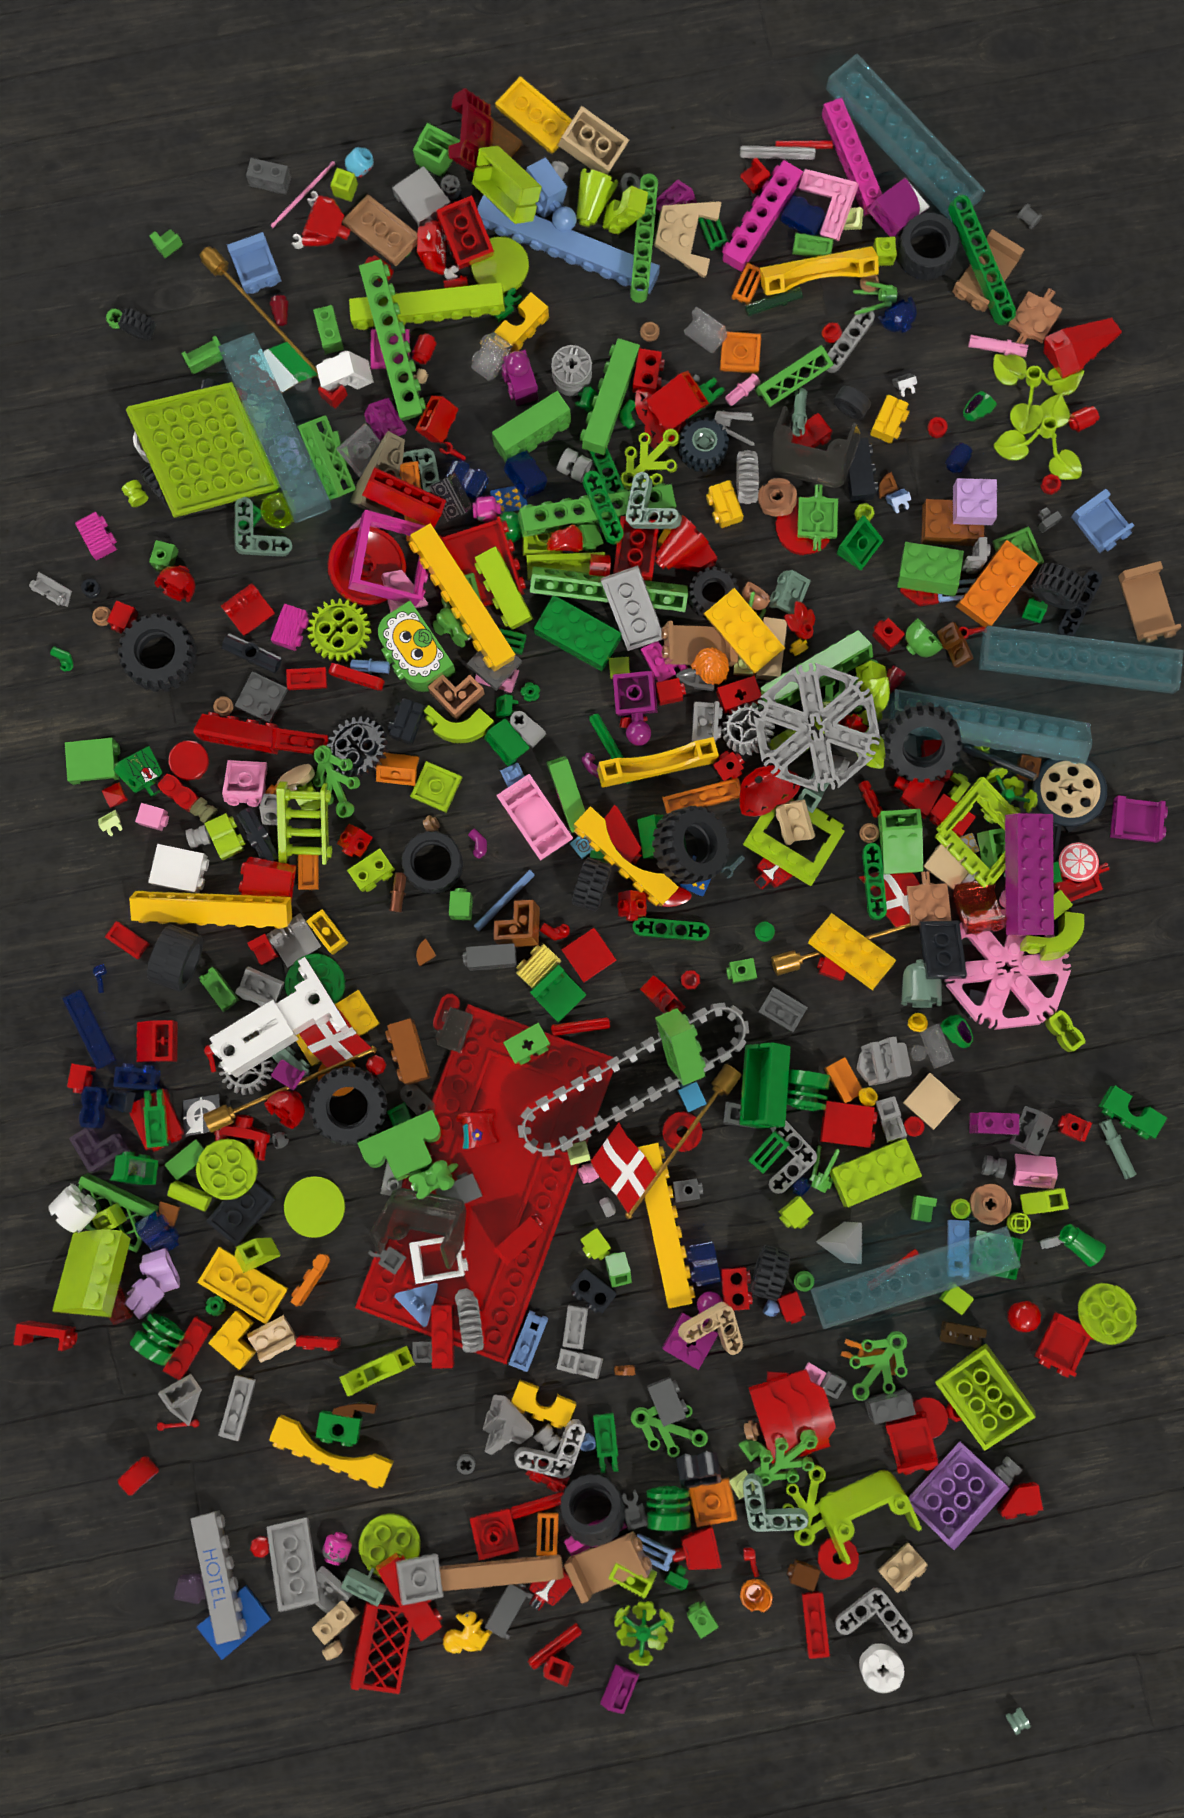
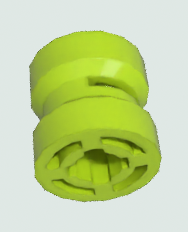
M132 480L122 487V491L125 496H128V501L132 507H138L148 500V496L145 491L141 490L142 486L138 480Z
M1012 1213L1006 1222L1009 1230L1020 1234L1027 1232L1031 1225L1029 1217L1022 1213Z

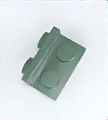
M793 570L784 571L778 577V585L770 597L769 607L779 608L788 614H794L795 602L799 601L802 603L811 580Z

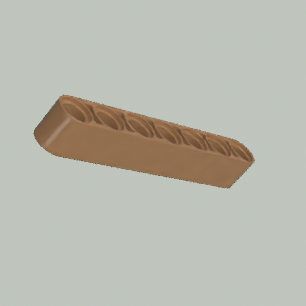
M561 1555L439 1566L442 1591L552 1581L564 1577Z

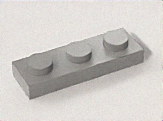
M235 1375L219 1436L235 1441L240 1440L256 1383L255 1379Z

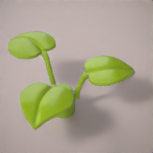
M999 354L994 356V372L996 378L1002 384L1011 386L1016 384L1018 378L1022 380L1026 377V383L1030 386L1028 405L1024 403L1017 404L1010 413L1012 425L1021 434L1033 432L1042 423V408L1039 405H1032L1034 387L1040 385L1042 379L1047 385H1052V389L1056 394L1069 395L1077 389L1084 375V370H1081L1062 379L1056 369L1053 368L1049 371L1047 379L1040 367L1031 366L1027 369L1025 360L1020 356Z
M1057 394L1041 404L1040 407L1043 410L1042 424L1040 429H1037L1028 441H1025L1024 434H1021L1019 431L1009 430L1003 433L994 444V449L1002 457L1009 460H1020L1028 454L1029 450L1026 445H1029L1039 434L1043 438H1052L1055 458H1052L1049 462L1051 474L1058 476L1062 480L1078 479L1081 477L1082 467L1076 454L1070 450H1063L1060 454L1057 453L1056 428L1064 426L1070 417L1069 409L1062 394Z
M888 677L869 680L860 689L861 692H865L868 688L870 690L867 695H864V698L869 697L872 693L877 723L882 720V711L885 710L889 701L890 687ZM823 702V708H825L830 702ZM866 710L862 714L857 715L863 719L865 725H869ZM814 717L816 728L818 730L822 729V725H818L816 717ZM872 737V740H877L879 745L874 743L870 745V750L876 752V754L866 753L867 756L873 758L866 765L881 769L884 767L886 756L884 740L882 737L880 739Z

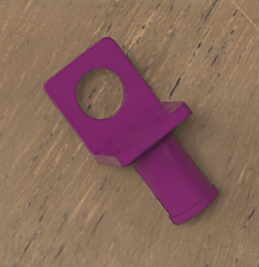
M280 1060L271 1077L294 1090L306 1071L303 1070L301 1072L286 1061Z

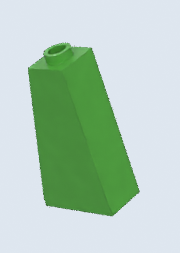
M563 756L546 763L569 829L573 833L575 830L573 825L585 813V809L568 759Z

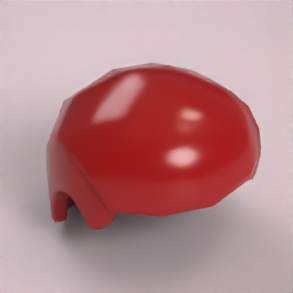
M1030 1301L1014 1303L1008 1311V1322L1018 1332H1031L1041 1323V1312L1038 1306Z

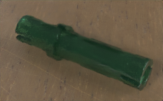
M798 286L786 292L745 304V310L748 312L747 316L749 317L780 305L786 306L789 302L802 299V290Z

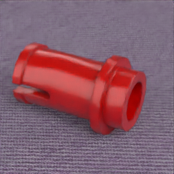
M460 275V278L444 280L445 288L468 286L467 278L462 277V275Z

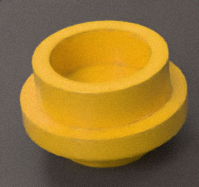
M798 639L791 644L792 648L789 649L790 653L793 652L796 656L808 648L806 645L807 641Z
M915 1013L908 1019V1026L913 1031L922 1032L927 1029L928 1021L925 1015Z
M868 1087L859 1091V1100L863 1105L867 1107L875 1105L878 1096L874 1089Z

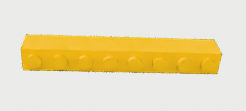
M431 523L411 534L409 542L411 550L414 553H418L421 558L419 561L425 570L428 569L431 573L430 578L433 584L440 587L442 598L445 602L449 601L452 606L451 611L456 619L460 618L463 623L462 628L467 635L470 634L474 641L472 643L478 652L481 651L484 655L483 660L486 666L496 671L513 661L515 653Z
M135 891L129 898L131 920L140 923L156 921L160 924L177 922L180 925L196 923L197 925L216 924L217 926H225L229 924L237 927L254 925L257 928L274 926L281 929L288 927L292 920L291 897Z
M655 1143L637 1147L645 1155L657 1174L663 1165L662 1158H665L663 1146L659 1147V1144ZM666 1167L646 1194L645 1201L668 1308L692 1304V1298H695L693 1286L688 1285L687 1278H691L689 1266H684L683 1258L687 1257L685 1247L680 1246L679 1243L682 1233L680 1226L675 1224L674 1218H678L676 1206L671 1205L670 1198H674L672 1187L667 1186L666 1178H669V1172Z

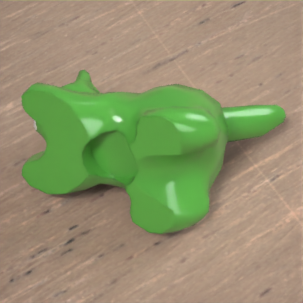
M441 596L444 608L436 615L433 628L439 635L450 634L455 644L464 647L465 641L472 637L464 632L462 628L463 623L455 618L449 602H445Z
M440 1160L432 1164L427 1171L410 1176L409 1181L412 1183V1190L417 1192L416 1197L422 1199L435 1189L448 1190L453 1187L455 1181L451 1173L457 1169L458 1164L454 1163L447 1166L446 1161Z

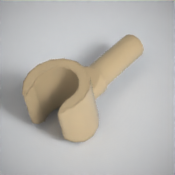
M418 369L417 374L414 375V378H418L421 384H424L428 377L426 370ZM409 375L400 376V381H407L409 379Z

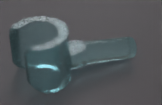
M741 855L731 866L724 867L721 873L726 869H730L731 875L727 878H731L736 867L745 858Z

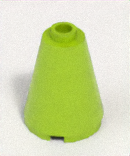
M583 169L580 177L576 218L579 220L580 225L590 227V225L596 223L617 188L618 182L615 180L613 183L611 181L612 177L602 172L591 169L590 173H586L587 169Z

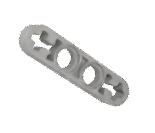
M873 311L855 315L828 353L831 361H833L836 355L839 356L836 360V365L834 364L827 369L828 372H837L872 325L874 320ZM867 314L869 317L861 326L859 323L862 320V316ZM856 328L859 330L860 335L853 337L850 335L849 330ZM845 343L848 345L849 350L842 352L838 346Z

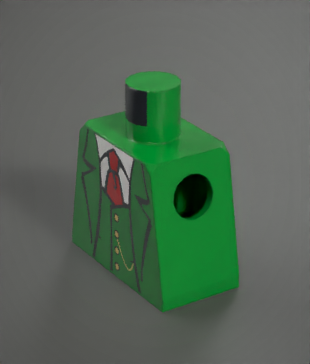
M149 746L119 761L113 769L136 793L145 788L152 797L161 791L156 782L162 776V771Z

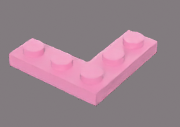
M805 169L799 189L832 198L820 235L839 241L859 184L854 181Z

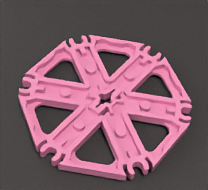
M1006 909L974 912L973 915L971 914L968 917L971 924H967L963 920L960 923L961 938L967 937L986 960L965 962L967 971L965 979H945L944 981L947 983V988L976 1022L980 1015V1025L984 1022V1019H988L990 1021L988 1028L991 1029L996 1022L994 1029L996 1030L1040 1025L1041 1022L1043 1023L1046 1020L1043 1012H1046L1051 1017L1057 1011L1071 970L1064 971L1069 969L1071 964L1065 965L1062 962V959H1067L1069 954L1050 961H1040V954L1023 956L1024 951H1020V943L1026 935H1008L1003 947L987 928L986 921L989 919L1006 918ZM1043 935L1045 938L1055 937V935ZM1005 964H1007L1008 967L1013 968L1010 969L1008 973L1006 970L1000 969ZM1056 974L1058 976V983L1051 998L1044 997L1029 979V976ZM990 981L981 1006H976L962 990V985L965 983ZM1010 990L1028 1010V1016L1018 1018H1005L1002 1011Z

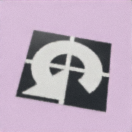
M219 1094L183 1100L184 1136L210 1132L203 1114L220 1107Z

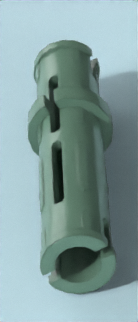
M799 388V394L798 389L795 391L794 413L792 415V432L795 436H801L800 432L802 435L805 433L807 391L804 388Z
M1107 1119V1121L1100 1122L1099 1125L1107 1139L1105 1142L1110 1146L1124 1179L1137 1175L1123 1147L1121 1135L1117 1134L1112 1120Z

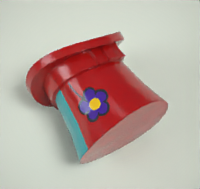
M488 1108L477 1112L461 1113L456 1116L457 1121L462 1122L463 1149L499 1142L492 1124L495 1109Z

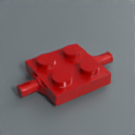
M1108 864L1099 865L1096 874L1091 879L1082 882L1070 880L1061 874L1062 882L1054 883V891L1061 890L1070 902L1101 891L1103 888L1099 881V874L1109 871V867H1106Z

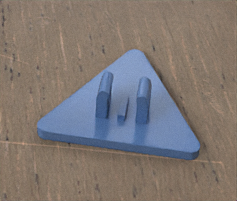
M433 1283L395 1294V1298L423 1327L428 1325L431 1306L434 1303L438 1284Z

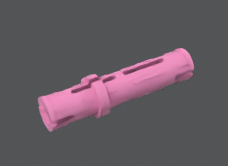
M975 335L970 336L968 347L1004 353L1007 356L1011 354L1026 357L1028 345L1014 343L1011 340L1001 341Z

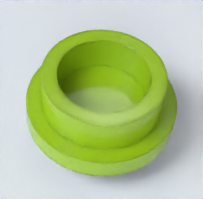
M956 1199L951 1204L952 1215L958 1219L967 1218L971 1213L970 1203L965 1199Z

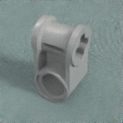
M516 711L511 715V726L530 747L533 748L546 735V732L524 712ZM516 718H517V719H521V718H522V719H523V722H522L523 724L521 725V724L519 723V724L516 725V724H515V723H516V720H515V719H516Z

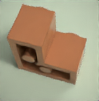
M444 675L428 686L429 692L456 720L485 694L482 686L471 675L456 688Z

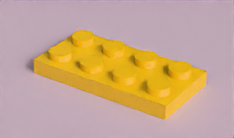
M519 77L495 103L497 109L551 154L559 147L558 144L561 137L572 122L571 118L522 77Z
M735 588L704 613L706 618L754 674L785 649Z
M832 913L808 942V944L871 990H874L896 962V959Z
M360 990L335 1004L359 1036L380 1024ZM297 1034L296 1036L299 1040L296 1042L310 1065L314 1066L319 1063L320 1060L310 1051L301 1036Z
M221 1247L217 1249L197 1282L264 1324L269 1322L288 1291L287 1287L256 1268L243 1273L235 1256Z

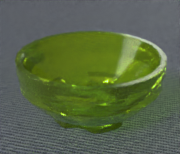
M273 493L263 500L261 515L269 526L284 528L294 521L296 505L290 496L284 493ZM276 510H283L285 516L282 519L275 518L274 512Z

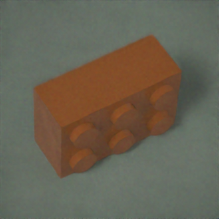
M925 500L922 506V544L974 546L979 537H984V525L953 524V500Z
M410 1018L387 1025L388 1030L385 1031L387 1040L394 1047L391 1050L394 1062H398L400 1068L397 1069L399 1080L409 1085L431 1078L414 1020Z

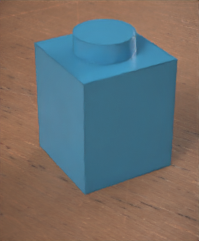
M691 1082L684 1086L680 1085L681 1089L678 1090V1093L687 1112L707 1104L697 1082L693 1084Z

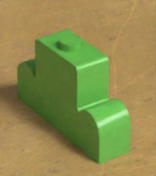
M433 1110L365 1139L359 1142L358 1146L370 1167H380L385 1162V1159H387L395 1179L401 1181L414 1174L422 1173L421 1171L432 1166L433 1161L425 1142L433 1143L439 1140L441 1129Z

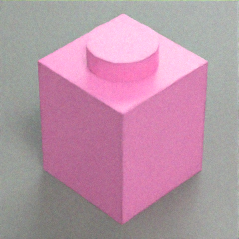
M141 803L135 822L139 825L162 831L163 827H166L168 824L169 816L167 815L168 812L164 809Z

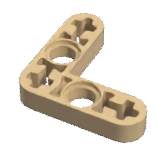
M720 1302L684 1322L678 1331L679 1336L685 1342L692 1343L717 1329L722 1347L729 1354H738L743 1347L734 1311L725 1302ZM710 1318L708 1325L702 1326L704 1320ZM731 1324V1329L724 1333L726 1326Z

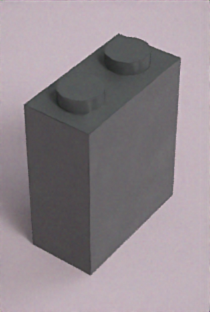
M515 944L466 947V952L463 953V963L470 971L517 967Z
M904 1388L897 1389L892 1394L881 1393L868 1396L864 1400L868 1417L874 1424L915 1415L911 1394Z

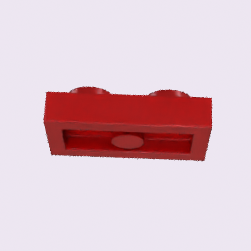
M326 667L286 669L288 690L327 688Z

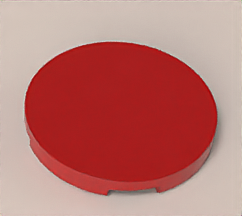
M797 498V503L791 514L777 517L776 532L779 541L788 551L797 555L820 552L817 549L813 551V539L797 537L799 499ZM825 538L821 540V550L828 545L831 539Z

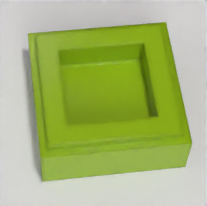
M629 657L609 658L610 679H613L614 674L630 673Z

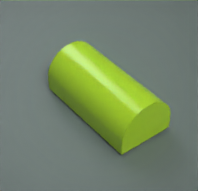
M178 1180L171 1183L167 1196L204 1212L207 1210L213 1197L209 1193Z

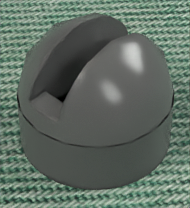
M277 1132L272 1134V1142L276 1149L283 1148L288 1144L289 1139H285L286 1133Z

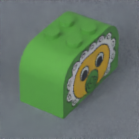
M411 601L403 604L381 620L378 627V636L383 646L381 651L389 664L393 662L392 667L400 680L404 679L409 687L420 692L429 691L428 686L440 676L444 675L449 679L456 674L453 663Z

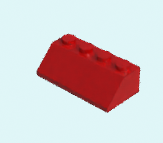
M209 712L208 715H201L193 731L201 741L278 754V750L272 749V730L277 728L278 725L266 723V725L258 724V721L247 719L244 722L239 721L238 717L228 716L223 718L220 717V714Z

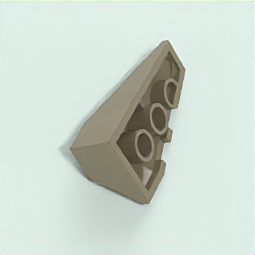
M387 431L359 479L350 503L364 510L393 517L394 510L362 496L374 467L401 479L399 477L400 465L403 463L405 443L403 438Z

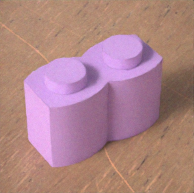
M166 1248L142 1256V1263H140L142 1274H146L148 1278H151L156 1283V1287H159L163 1293L180 1287L178 1272Z

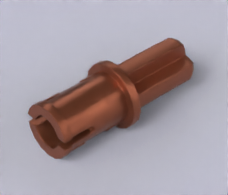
M395 873L393 891H390L392 897L389 911L402 912L403 898L406 895L404 893L406 883L404 873Z

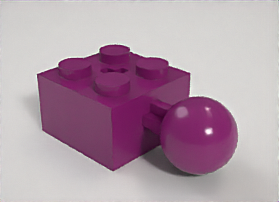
M526 350L514 351L504 356V364L501 365L502 375L505 383H507L511 401L515 400L516 406L538 400L537 383Z
M653 671L614 674L616 714L618 716L631 715L632 723L629 724L626 730L627 739L634 745H644L651 737V729L644 722L643 714L658 713L655 674ZM635 689L640 692L637 698L631 696Z
M715 1292L703 1293L697 1301L698 1314L723 1302L721 1297ZM681 1312L662 1348L664 1351L699 1370L717 1338L718 1332L713 1330L696 1340L694 1344L688 1346L687 1342L679 1336L678 1331L680 1326L692 1317ZM710 1318L705 1319L702 1326H706Z

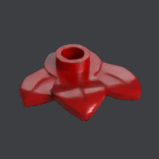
M796 601L794 614H787L784 617L788 627L796 633L797 637L806 640L813 635L815 615L812 609L807 610L803 603Z

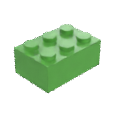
M905 542L897 587L956 596L964 551Z
M674 1009L655 1017L668 1066L684 1086L705 1077L703 1068L706 1065L699 1054L702 1051L701 1046L695 1039L697 1031L693 1024H689L687 1016L685 1014L682 1015L678 1009Z

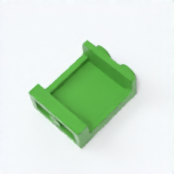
M113 738L65 742L67 780L72 785L80 784V781L109 778L119 780V776L113 769L118 764L120 746Z

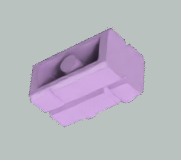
M147 1278L144 1281L140 1279L127 1293L129 1297L125 1304L131 1310H134L133 1313L138 1319H142L157 1306L164 1293L159 1287H156V1283L151 1278Z

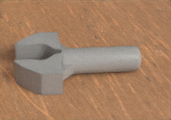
M1059 1236L1041 1240L1040 1244L1042 1249L1058 1246L1063 1242L1059 1240Z

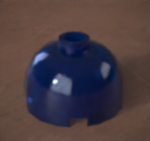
M909 296L907 302L904 299L886 309L883 317L879 314L877 318L886 330L890 332L901 330L904 333L912 328L911 323L916 319L917 307L912 297Z

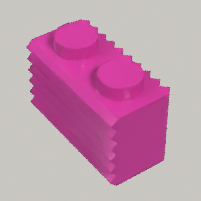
M94 512L75 522L95 560H99V558L117 550L114 545L117 541L112 532H107L105 527L108 524L103 515L99 517Z
M284 604L271 637L272 643L293 651L296 650L297 646L300 647L303 640L301 634L303 629L308 627L310 620L307 612Z

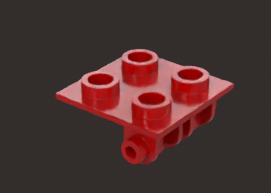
M252 583L221 605L243 636L275 614Z

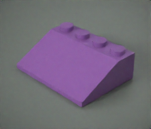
M959 1442L909 1496V1500L914 1512L955 1550L1008 1492L1009 1488L969 1449Z

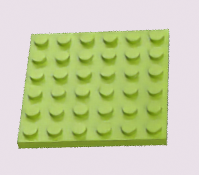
M232 382L127 407V414L174 518L235 502L243 497L249 498L272 492L279 488Z

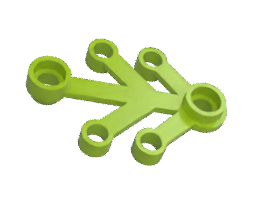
M666 430L663 434V441L649 455L648 445L651 442V437L648 433H641L639 436L640 464L635 469L634 459L637 457V450L632 446L626 448V471L620 478L625 489L631 490L632 483H627L629 477L634 478L639 472H644L645 470H667L672 473L677 470V463L672 459L665 462H654L669 446H675L679 442L680 438L676 430ZM644 436H648L646 442H642ZM675 436V440L670 442L669 437ZM630 450H634L632 456H628ZM674 463V468L669 469L668 465ZM658 473L649 476L654 485L664 481L663 477ZM660 477V482L655 483L654 479Z
M815 1465L808 1472L811 1483L807 1503L800 1495L799 1488L795 1483H789L786 1486L788 1495L792 1496L798 1507L806 1510L809 1515L807 1527L802 1530H795L794 1538L801 1546L812 1544L815 1539V1533L826 1527L823 1518L811 1525L812 1517L820 1513L819 1503L815 1505L819 1483L826 1476L824 1469L819 1465ZM814 1470L820 1471V1475L818 1477L813 1476ZM790 1486L796 1487V1491L794 1493L789 1492ZM785 1503L782 1506V1509L790 1506L791 1508L794 1507L790 1503ZM806 1531L808 1533L807 1538H801V1533Z

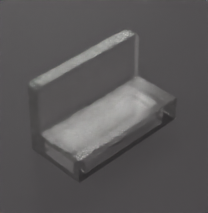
M696 307L691 312L693 322L684 330V333L703 348L713 353L727 338L726 328Z

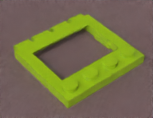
M980 777L936 829L938 833L935 838L944 847L951 844L947 850L957 861L962 860L961 865L971 875L976 873L974 878L984 888L988 884H994L1005 871V852L989 869L952 829L971 810L975 801L985 809L1004 831L1005 815L1017 814V811L984 777Z
M776 805L771 812L760 816L743 845L809 886H812L845 832L842 830L844 824L834 818L829 822L826 820L829 815L818 808H815L813 813L809 812L811 823L830 834L827 842L823 844L816 855V860L811 862L763 832L776 814V808L779 807V805Z

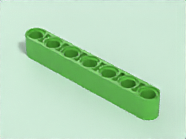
M652 174L644 175L640 182V189L648 192L647 203L650 205H646L645 214L637 220L630 296L637 303H642L647 299L658 186V180Z

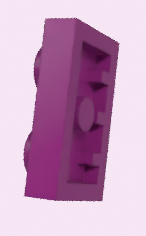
M677 180L656 198L655 212L660 214L662 206L697 203L692 188Z
M389 398L371 403L364 413L365 420L370 424L376 439L380 443L387 431L397 436L406 433L407 429Z

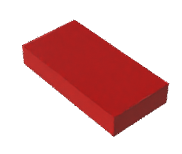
M118 921L114 923L105 938L138 960L150 944Z

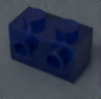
M526 450L507 459L503 470L524 499L544 491L547 483L546 475L539 469L534 458Z
M123 1063V1067H115L113 1087L159 1090L161 1071L155 1070V1066L143 1065V1069L135 1068V1064Z

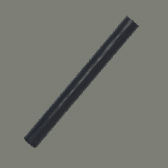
M965 745L963 749L965 753L1035 781L1037 773L969 745Z

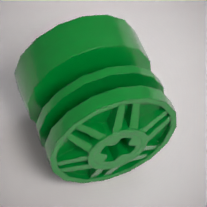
M789 1069L788 1083L794 1085L795 1090H788L787 1094L794 1095V1099H787V1104L801 1110H826V1104L818 1103V1099L827 1100L828 1097L819 1094V1089H829L831 1076Z
M150 1312L147 1316L148 1321L142 1323L147 1332L138 1330L130 1344L147 1359L165 1366L173 1355V1351L168 1345L178 1347L180 1344L178 1340L182 1341L185 1333L170 1319Z
M660 1486L646 1491V1496L652 1498L647 1501V1506L656 1508V1510L647 1512V1527L649 1529L673 1531L690 1527V1512L681 1510L682 1507L690 1505L689 1500L683 1499L690 1496L689 1489L676 1486Z

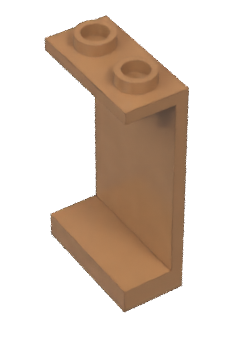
M992 229L987 237V242L1005 282L1025 249ZM979 257V261L985 264L984 258ZM970 264L959 282H956L952 293L958 299L970 303L974 309L985 312L990 301L984 298ZM987 275V280L992 282V277Z
M1161 561L1125 570L1118 576L1139 642L1146 641V643L1156 641L1157 637L1160 636L1169 638L1176 635V632L1181 628V624L1175 625L1161 582L1159 572L1163 569Z
M668 621L662 627L661 637L664 639L662 658H665V664L691 665L702 649L711 647L717 648L726 654L729 666H734L738 662V654L715 627L673 625V621Z
M634 1531L613 1539L602 1546L598 1545L567 1559L564 1567L581 1603L589 1601L593 1593L617 1584L613 1580H609V1576L616 1563L638 1576L642 1575L644 1579L648 1578L652 1570V1563L650 1558L645 1556L642 1541L639 1537H636ZM618 1568L613 1578L624 1582L628 1577L634 1578L635 1576Z

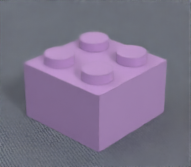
M957 478L953 486V524L992 525L997 518V479Z

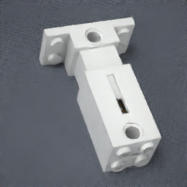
M305 957L298 961L301 965L298 970L305 980L294 986L297 990L296 992L278 1003L271 1000L210 1038L212 1051L218 1058H222L223 1061L220 1064L229 1075L232 1074L237 1078L299 1040L296 1035L315 1023L320 1027L330 1021L337 1032L341 1030L343 1035L350 1031ZM314 999H320L317 1004L312 1005ZM235 1049V1053L229 1056V1052Z

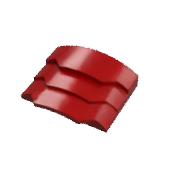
M807 1369L748 1387L767 1450H770L773 1456L772 1465L775 1463L776 1455L775 1440L781 1437L785 1438L788 1443L785 1455L801 1442L800 1435L803 1431L813 1430L816 1433L818 1439L816 1447L813 1449L806 1448L794 1459L830 1446L828 1438L836 1428L824 1388L810 1380Z

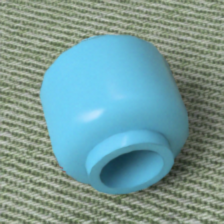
M361 147L353 149L345 159L347 171L354 173L356 177L364 176L373 166V157L370 151Z

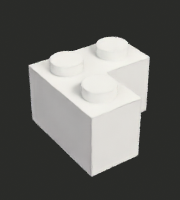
M350 351L340 352L338 356L323 360V363L316 365L321 387L331 392L337 390L341 385H349L359 389L373 383L368 360Z

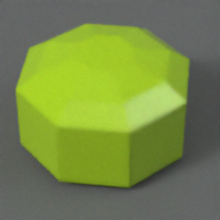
M867 503L859 504L854 512L857 521L863 515L870 522L875 514L873 507Z

